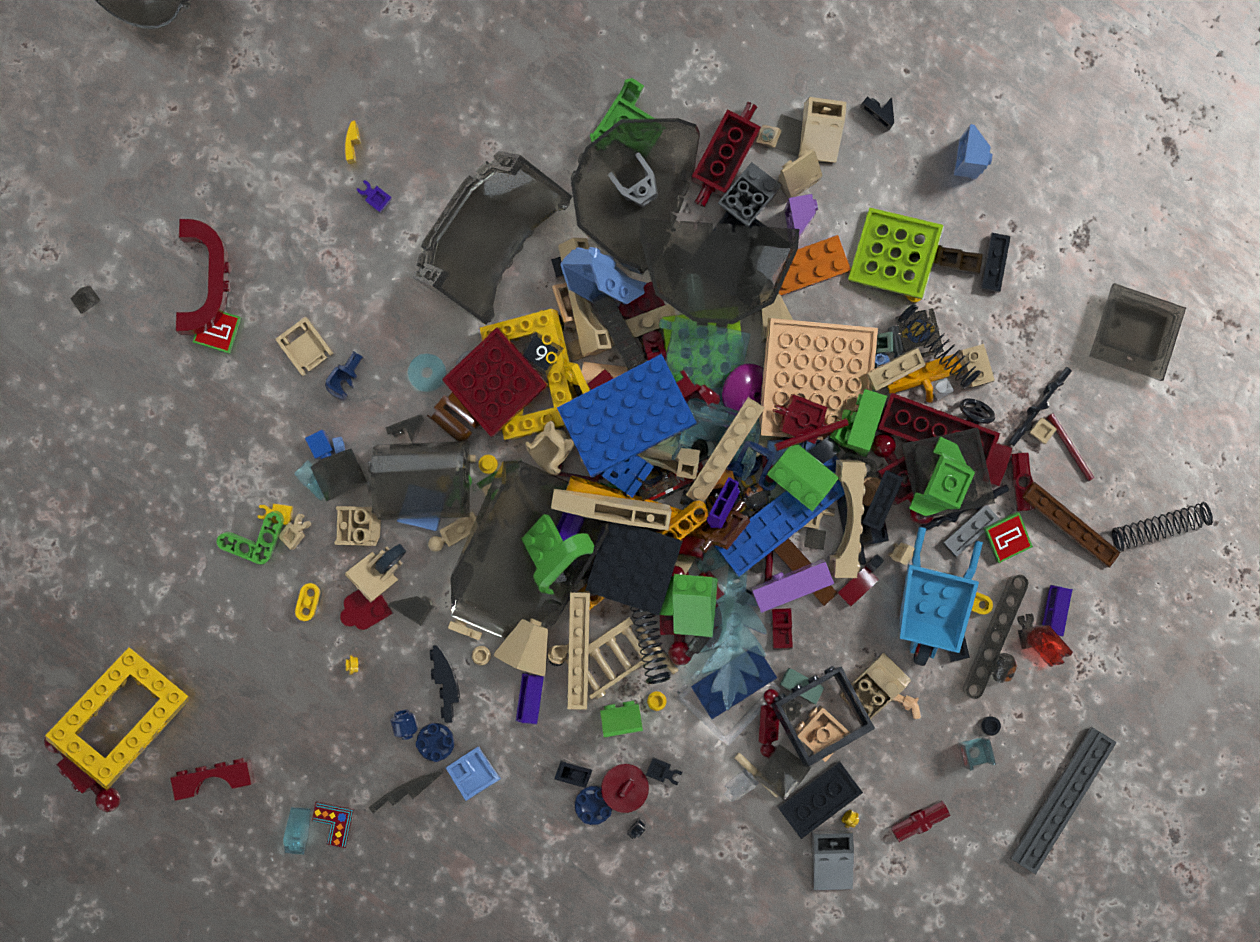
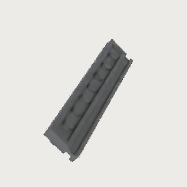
M1090 727L1012 854V860L1032 873L1037 874L1116 745V741Z

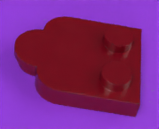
M658 280L646 283L643 287L645 292L643 295L628 304L622 302L619 304L618 313L621 318L628 320L665 305Z
M358 589L345 598V609L340 614V620L345 626L355 625L360 630H366L394 613L383 594L370 602Z

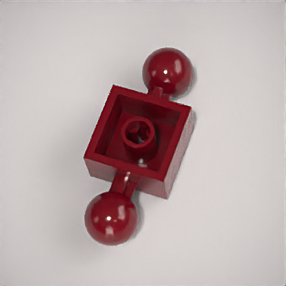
M886 433L876 435L871 449L876 456L884 458L888 464L875 472L881 480L885 470H888L895 474L906 476L905 484L902 482L893 504L898 505L907 499L911 504L915 493H919L927 488L929 481L912 452L899 459L894 453L896 442L891 435ZM910 509V517L917 524H927L934 517V514L924 516Z
M675 566L672 576L674 574L685 575L681 567ZM659 615L660 635H674V643L668 650L670 661L678 666L688 664L692 659L693 651L691 646L686 643L685 635L674 634L673 616Z
M46 737L44 738L45 748L53 754L60 753L63 757L56 765L59 767L60 774L65 778L68 777L72 782L71 785L75 791L83 794L92 790L96 795L95 804L103 812H112L119 807L121 796L115 788L104 789L46 740Z

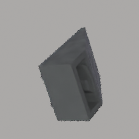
M751 162L718 204L748 227L767 207L782 185Z
M812 831L814 890L853 889L854 844L852 831Z

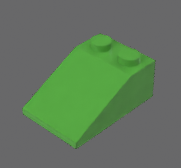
M674 574V634L713 637L717 578Z
M634 700L623 702V706L618 707L615 704L604 705V709L600 710L604 737L643 731L639 703H634Z

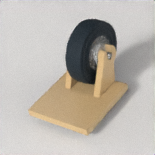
M398 544L392 549L385 547L377 556L371 552L348 570L345 575L372 602L398 581L394 573L403 564L400 559L406 553V549L401 544Z

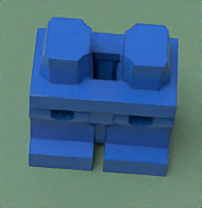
M635 455L600 473V475L633 498L642 485L637 477L644 481L654 466L639 455Z

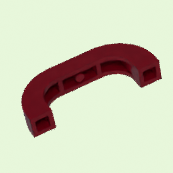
M179 219V238L182 242L201 243L208 248L209 252L208 296L204 305L193 312H176V332L179 335H195L207 331L222 317L227 304V292H230L231 289L230 281H228V273H231V263L228 262V252L223 240L213 228L198 220Z

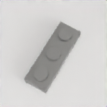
M985 504L949 536L943 544L957 557L985 532L984 527L999 520V517Z

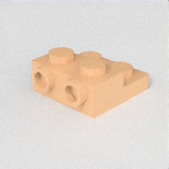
M822 706L812 708L808 713V716H810L806 722L801 721L795 728L798 738L813 752L849 733ZM832 754L828 755L827 757L823 758L822 760H823L824 762H826V761L831 757Z

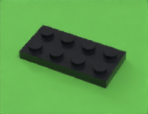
M838 761L779 805L778 809L798 836L803 839L863 792L842 763Z

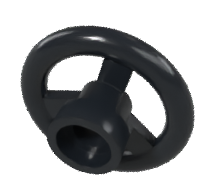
M967 398L960 402V410L966 416V421L977 425L980 423L990 424L996 418L993 409L982 401ZM966 404H973V405H975V406H974L973 408H971V407H966L965 405H966ZM981 408H983L985 411H987L990 416H988L986 413H984Z

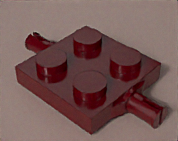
M791 394L788 405L785 408L777 404L774 405V408L777 409H773V412L783 415L779 431L793 437L828 425L825 423L828 407L795 394ZM818 437L807 440V442L815 444Z

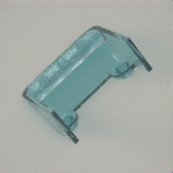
M697 398L690 399L687 405L697 424L676 434L671 460L676 459L682 446H692L696 437L719 443L739 411L714 403L707 405L704 400ZM759 418L734 455L733 459L737 461L745 441L759 442L761 431ZM748 447L741 462L744 464L743 481H746L755 465L757 452Z

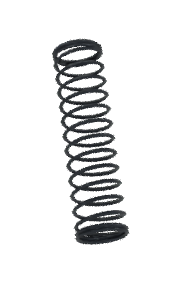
M916 303L910 305L898 317V321H904L903 327L909 326L908 332H913L914 330H916L913 334V337L920 336L918 343L926 341L924 343V348H928L931 346V348L929 349V354L936 352L934 355V359L942 357L939 361V364H944L947 362V364L944 367V370L952 368L950 371V375L958 373L955 377V381H958L963 378V380L960 383V386L963 387V389L969 386L981 374V371L977 370L967 378V376L976 368V366H974L966 374L957 379L959 374L971 362V360H969L964 366H962L959 370H957L954 373H952V371L961 362V360L964 357H966V355H964L950 367L946 368L950 361L960 352V350H958L946 361L941 363L943 358L955 346V344H953L947 351H945L938 357H936V355L944 347V345L950 341V339H948L936 350L930 352L934 345L945 335V333H943L933 343L926 346L927 342L939 330V328H937L926 339L920 341L923 335L928 331V329H930L934 325V323H932L923 332L915 336L916 332L929 319V317H927L919 326H917L913 330H910L915 321L924 314V312H922L917 316L916 319H914L909 324L905 325L908 318L919 308L917 307Z
M1201 502L1200 504L1197 503L1195 507L1189 506L1188 509L1182 508L1181 511L1168 512L1166 516L1160 514L1159 518L1153 516L1152 520L1146 518L1145 522L1139 520L1137 524L1132 522L1130 526L1126 524L1123 528H1113L1112 537L1114 544L1120 552L1124 551L1125 544L1130 549V541L1125 532V526L1130 529L1132 542L1137 547L1138 542L1132 530V525L1135 524L1139 540L1144 545L1145 539L1139 527L1140 522L1144 524L1146 537L1152 543V536L1146 525L1147 520L1151 522L1154 537L1159 541V533L1153 523L1154 518L1158 519L1160 532L1163 538L1166 539V530L1160 520L1161 516L1166 518L1168 532L1173 536L1174 531L1167 518L1168 514L1173 516L1175 530L1178 534H1181V528L1175 517V512L1180 513L1182 527L1185 532H1188V525L1182 514L1184 509L1187 511L1190 527L1192 530H1195V522L1189 512L1190 507L1194 509L1195 519L1200 528L1203 526L1202 519L1207 526H1210L1213 523L1211 509L1206 502ZM1197 505H1200L1201 517L1196 509ZM1196 513L1198 514V517L1200 519L1201 526L1198 522ZM1189 515H1190V517H1191V519H1192L1193 527H1192V525H1191Z
M631 606L630 610L634 612L632 617L635 619L633 624L638 626L635 632L640 633L636 639L640 640L638 646L642 648L640 654L644 655L641 661L646 662L643 668L647 670L645 676L649 677L646 679V683L658 684L668 681L671 678L670 672H663L654 676L646 675L651 670L668 667L667 664L645 668V665L664 661L666 657L656 658L651 661L643 660L648 655L661 654L665 650H657L648 654L642 653V650L646 648L659 647L663 643L659 642L648 646H640L644 641L661 638V635L651 636L646 639L638 638L641 634L659 631L660 628H652L643 632L637 631L639 627L655 625L658 621H650L641 625L635 624L639 619H648L656 615L652 613L639 618L634 617L635 613L646 611L641 609L632 610Z

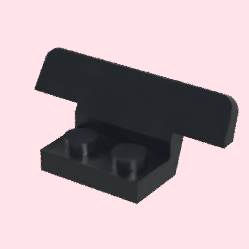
M845 494L837 500L843 535L847 522ZM870 505L864 506V513L861 515L863 531L859 541L861 543V552L858 555L860 565L867 564L864 545L889 541L886 522H884L881 531L863 524Z

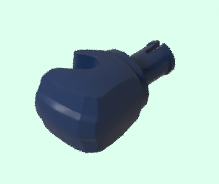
M352 351L345 365L338 364L333 369L325 382L326 390L331 395L340 400L347 399L348 395L345 393L342 385L347 382L351 388H354L352 378L356 380L358 377L354 371L363 359V356Z

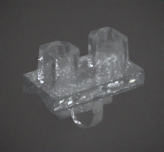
M744 769L727 782L725 787L728 790L724 795L731 802L736 799L739 800L755 788L759 782L754 780L752 773Z

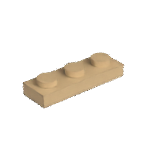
M914 348L871 370L866 375L873 390L877 391L925 366V362L919 349Z

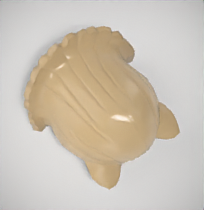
M550 421L545 425L544 431L536 436L533 443L530 444L527 441L525 445L531 457L543 470L549 474L558 475L561 472L558 466L568 457L569 452L574 447V442L565 431L555 429L554 422Z

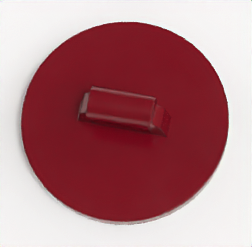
M619 764L612 767L605 774L601 784V793L605 803L611 809L621 813H630L639 809L645 803L649 793V784L646 775L641 769L631 764Z

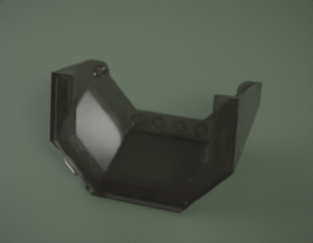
M498 151L494 155V160L491 163L486 161L476 169L477 174L471 177L469 175L464 179L422 241L421 248L424 251L419 254L417 261L419 271H416L413 277L485 325L491 322L495 316L493 305L497 285L501 282L505 270L511 267L515 255L523 249L524 242L533 234L534 229L557 211L566 210L573 197L521 155Z

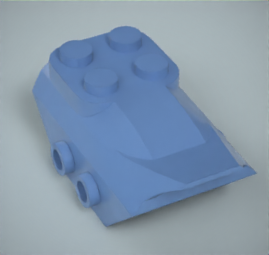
M577 247L575 250H571L560 264L568 290L594 304L601 302L609 296L624 304H628L645 293L643 287L646 285V282L630 278L616 266L612 256L603 255L599 249L589 247V249Z

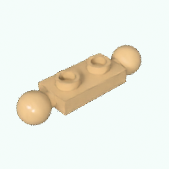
M488 507L480 509L477 516L472 511L439 530L442 535L441 537L433 536L429 539V548L432 551H439L443 548L444 543L451 547L482 529L480 522L487 523L493 519V511Z

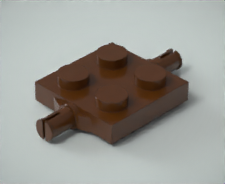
M739 500L731 509L721 529L711 528L707 520L697 529V536L706 540L699 547L702 552L706 553L712 545L728 550L747 527L750 520L747 516L740 513L746 505L743 501Z

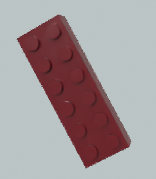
M894 393L888 395L876 429L878 432L889 434L894 438L931 452L934 451L939 438L943 437L958 445L968 466L982 471L988 469L1000 433Z

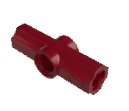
M1029 453L1011 454L1012 485L1015 491L1016 511L1034 510V507L1022 498L1033 482L1030 472ZM1020 477L1026 479L1025 487L1019 485Z
M941 800L926 809H919L908 816L909 818L891 826V829L898 842H901L915 834H921L930 830L934 824L951 815Z

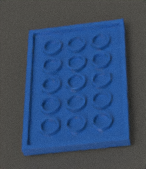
M662 354L557 407L591 477L697 424Z

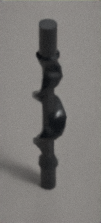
M1065 367L1058 378H1055L1054 382L1046 386L1043 391L1044 397L1037 407L1031 406L1027 409L1028 418L1021 427L1016 429V432L1008 441L1010 445L1014 447L1020 438L1025 435L1026 431L1032 428V420L1040 410L1050 407L1048 399L1058 387L1064 384V381L1072 372L1070 368Z
M1005 484L995 490H991L987 495L973 502L963 500L960 509L934 517L929 523L920 525V527L927 528L926 531L936 526L939 527L946 521L956 522L961 513L971 508L979 510L988 500L997 499L998 496L1010 491L1009 487Z

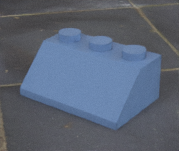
M970 124L960 137L954 175L977 179L987 169V166L991 164L993 154L990 153V145L973 124Z

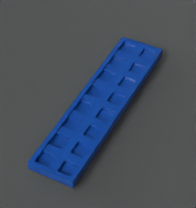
M836 455L824 463L833 473L836 472V460H839ZM839 480L836 481L813 512L786 490L749 519L750 523L728 550L717 545L714 546L736 576L740 577L843 496L845 493Z

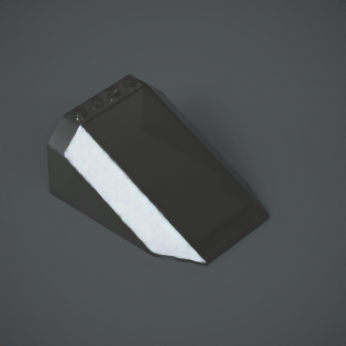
M503 461L493 479L450 577L452 617L505 639L522 619L528 621L531 618L542 622L541 626L545 628L549 625H554L570 600V592L575 591L608 534V521L584 517L585 521L579 534L589 535L594 544L593 553L577 557L549 586V589L553 590L554 594L540 592L533 579L537 568L522 541V537L543 514L550 515L555 527H557L563 511L551 509L554 489L566 490L569 482L523 461Z

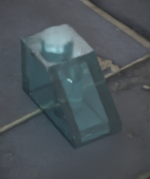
M291 807L283 838L285 853L305 854L311 809Z

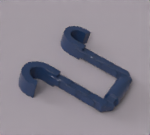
M745 441L736 463L730 462L726 469L729 471L737 470L748 447H750L752 450L769 457L760 476L759 485L764 490H773L777 482L769 483L765 480V477L775 459L774 453L756 442Z

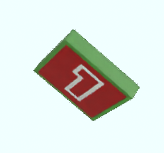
M224 312L220 320L213 327L205 332L195 334L193 343L230 354L242 318Z
M1015 512L983 528L998 563L1033 547L1019 512Z

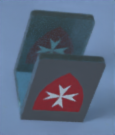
M982 737L959 743L963 764L966 769L972 771L974 770V765L988 763L992 766L996 765L989 739ZM971 747L979 749L980 754L978 757L972 758L970 756L969 749Z

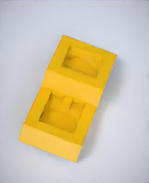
M355 120L351 121L346 135L345 154L348 164L356 163L354 145L361 144L359 129Z

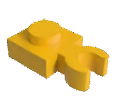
M273 504L272 509H270L267 505H259V508L266 510L265 515H258L259 519H265L266 515L272 511H279L284 517L283 525H287L292 520L293 506ZM276 516L271 518L273 520L272 523L279 522L276 520Z

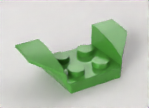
M943 437L939 438L933 451L940 458L924 495L915 493L909 509L924 516L947 509H960L975 474L972 468L966 464L958 445Z

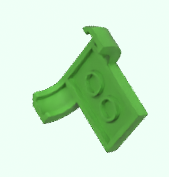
M633 78L624 81V85L594 133L590 134L592 144L605 151L613 139H615L635 153L639 152L643 158H647L665 130L666 125L635 106L643 92V84Z
M543 514L522 537V541L537 568L533 579L540 592L545 594H554L553 590L549 589V586L577 557L584 554H592L594 550V544L588 534H577L563 541L550 515Z

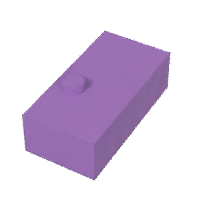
M821 559L786 574H783V572L772 575L773 579L751 588L762 613L834 584L826 562Z

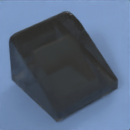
M91 286L81 287L70 298L81 314L100 301Z

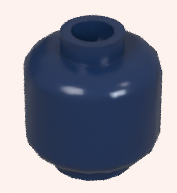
M409 710L395 712L390 720L394 736L402 738V740L411 739L418 730L415 715L409 712Z

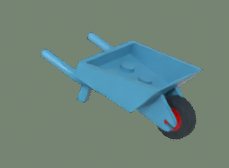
M919 527L914 545L912 565L908 564L899 619L900 639L911 641L909 651L914 654V664L925 666L929 658L934 659L938 648L957 653L960 652L979 582L972 580L976 572L983 542L975 540L969 568L963 577L921 567L920 553L927 528Z

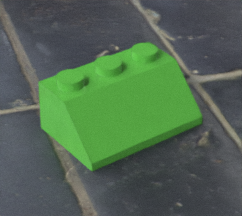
M864 389L863 394L859 393L856 405H859L857 412L853 411L850 423H853L852 430L847 429L844 441H847V448L864 457L868 456L887 398L886 395Z
M799 444L788 447L767 473L769 477L812 512L839 479L835 473Z

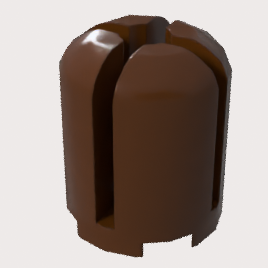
M451 392L448 397L444 395L434 406L436 410L432 416L427 415V417L456 441L461 442L467 440L473 433L443 408L445 404L474 429H477L480 424L454 393Z

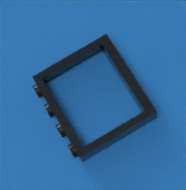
M831 666L825 669L824 675L820 677L815 675L807 679L808 684L804 686L799 684L791 688L792 692L790 694H780L774 698L776 702L771 704L804 767L813 765L875 729L842 666L837 668ZM835 677L861 726L808 755L786 716L782 705L826 680Z

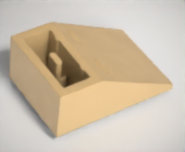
M809 97L804 102L799 154L806 149L810 151L814 148L818 161L837 162L847 102Z
M814 148L810 151L806 149L801 152L796 161L792 162L790 160L782 166L783 169L780 171L777 182L782 185L780 188L788 199L797 197L819 182L823 175Z
M883 652L851 685L871 720L907 687L911 679ZM842 692L839 696L849 705Z

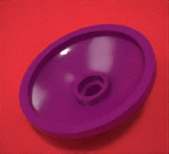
M752 363L743 364L735 368L727 377L722 390V401L724 408L732 417H736L748 397L761 405L763 367Z

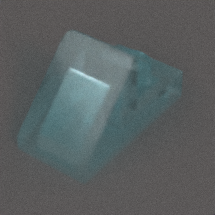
M309 460L294 473L300 482L321 501L335 488Z

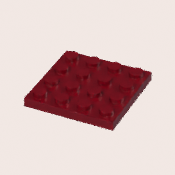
M498 327L442 379L490 437H494L548 386V383Z

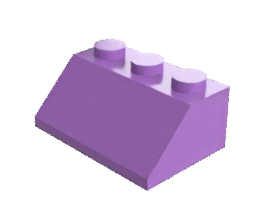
M812 194L791 197L784 208L789 240L794 246L810 225L818 210L817 200L813 199Z

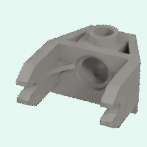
M638 152L635 156L645 170L644 179L630 189H627L618 182L612 172L608 176L626 200L644 208L658 198L655 175Z

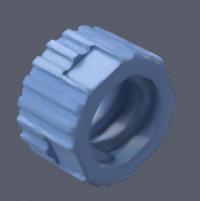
M333 438L336 455L346 453L343 438Z

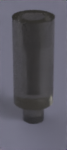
M715 627L713 628V635L717 631ZM694 636L687 645L689 649L685 654L690 658L695 653L699 654L711 637Z

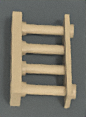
M630 617L589 644L588 654L595 658L609 679L608 683L599 687L588 670V684L593 690V693L589 695L590 699L595 697L598 700L606 694L604 690L646 663L640 660L632 666L616 643L617 639L615 636L622 633L626 635L640 658L644 656L640 654L642 648L638 646L639 641L632 632L633 628L631 625H633V621ZM603 644L610 646L626 670L617 677L599 652L601 651L599 647ZM648 655L643 660L651 661L655 655Z

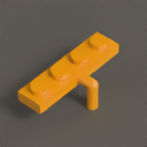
M952 355L944 357L941 363L946 361ZM957 355L950 361L946 368L950 367L959 360ZM939 358L926 362L925 366L886 387L890 394L923 384L926 391V402L931 403L933 402V386L931 382L952 376L950 375L952 368L944 370L947 362L939 364L941 359ZM960 363L954 368L952 373L962 367Z

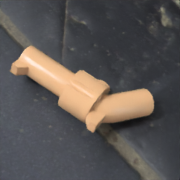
M898 694L893 699L902 703V706L907 711L912 709L914 719L921 718L917 703L918 697L913 698L908 695L905 697Z

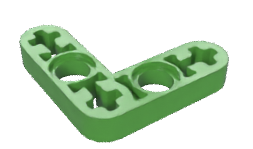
M272 511L267 514L257 542L227 531L218 536L217 545L224 551L254 563L265 564L272 557L284 523V517L279 511ZM276 516V520L279 522L275 523L271 529L269 527L272 525L273 520L270 518ZM264 533H270L273 541L270 543L266 542L263 538ZM228 537V541L231 543L225 545V541L222 539ZM241 543L248 545V553L241 552L239 548ZM264 547H267L264 551V556L266 557L260 559V555L258 553H260Z

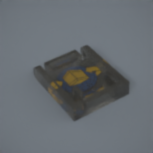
M933 308L928 310L929 319L915 334V336L920 334L934 323L920 341L926 339L938 328ZM926 310L914 312L908 318L905 325L912 322L914 319L917 318L919 314L924 312V314L915 321L910 330H913L914 328L919 326L927 318ZM896 316L895 320L899 327V336H901L904 348L903 353L916 347L924 346L926 341L918 343L920 336L913 337L916 330L908 332L909 326L903 327V323L898 321L899 316ZM939 330L930 338L926 345L933 343L940 337ZM941 339L934 345L932 351L942 345ZM942 348L938 354L943 353L944 349ZM929 352L921 353V355L923 358L935 355L936 352L932 354H929Z
M653 465V469L644 481L637 477L642 483L638 489L642 500L644 501L677 486L678 483L673 472Z

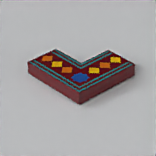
M315 802L312 822L330 825L327 845L347 847L354 809Z

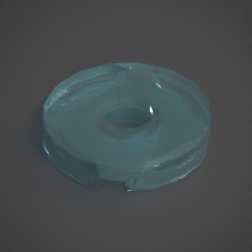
M428 353L415 357L408 368V377L412 385L418 390L425 392L435 391L444 383L442 379L447 374L442 360ZM424 368L432 369V375L429 378L422 376Z

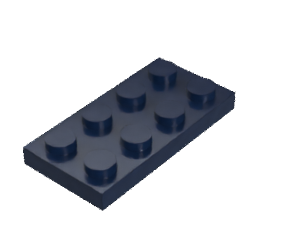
M755 645L693 684L691 688L710 718L714 719L777 679V676L758 646Z

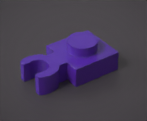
M364 180L363 183L367 186V189L362 191L357 188L358 193L362 196H368L365 201L381 213L392 200V197L378 186L372 189L370 183Z

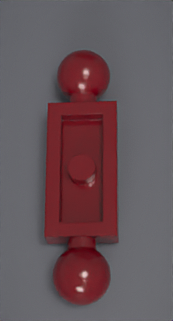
M775 689L765 691L764 700L767 705L761 706L759 742L762 743L760 752L767 758L775 754L776 749L772 742L777 741L779 736V719L771 706L772 703L776 702L774 698L779 696Z

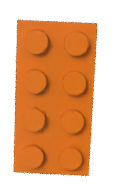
M836 235L792 251L772 279L778 294L783 296L850 272L851 268L839 236Z

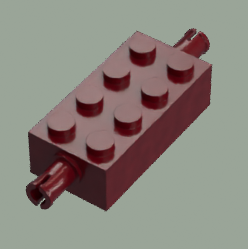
M746 102L741 115L728 109L724 114L691 178L692 182L702 187L696 200H694L697 205H699L703 198L700 206L705 207L712 193L723 197L733 184L760 133L761 126L750 121L758 108L755 104L751 107L752 103Z

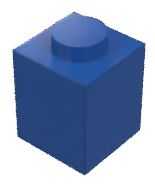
M320 430L305 438L314 458L317 460L321 459V461L332 457L331 453L335 452L324 430Z

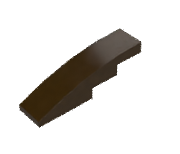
M938 245L933 267L980 274L983 254L965 252L962 249L946 248L943 245ZM917 253L909 256L911 262H917L920 259V255Z

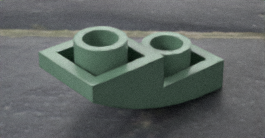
M788 668L779 685L792 692L791 688L799 684L802 686L808 684L807 679L809 678ZM817 685L801 694L800 697L816 705L824 687Z

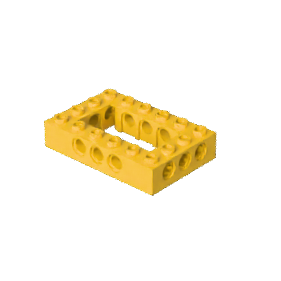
M547 309L480 327L482 341L498 327L510 341H519V338L534 337L538 334V338L542 339L544 344H550L559 350L557 354L549 352L546 355V361L550 363L546 374L554 408L523 415V410H521L502 428L504 440H514L539 434L544 431L545 425L550 421L554 422L555 429L566 427L557 407L577 398L571 382L565 376L564 365L569 363L558 310ZM550 354L555 356L552 362L548 360Z
M128 648L45 737L51 745L104 789L108 790L187 704L189 696L131 648ZM130 676L139 687H144L151 693V697L157 698L158 701L109 755L104 758L77 734L84 730V726L93 716L96 717L98 715V711L107 701L110 702L112 700L111 697L119 688H123L126 685L127 677Z

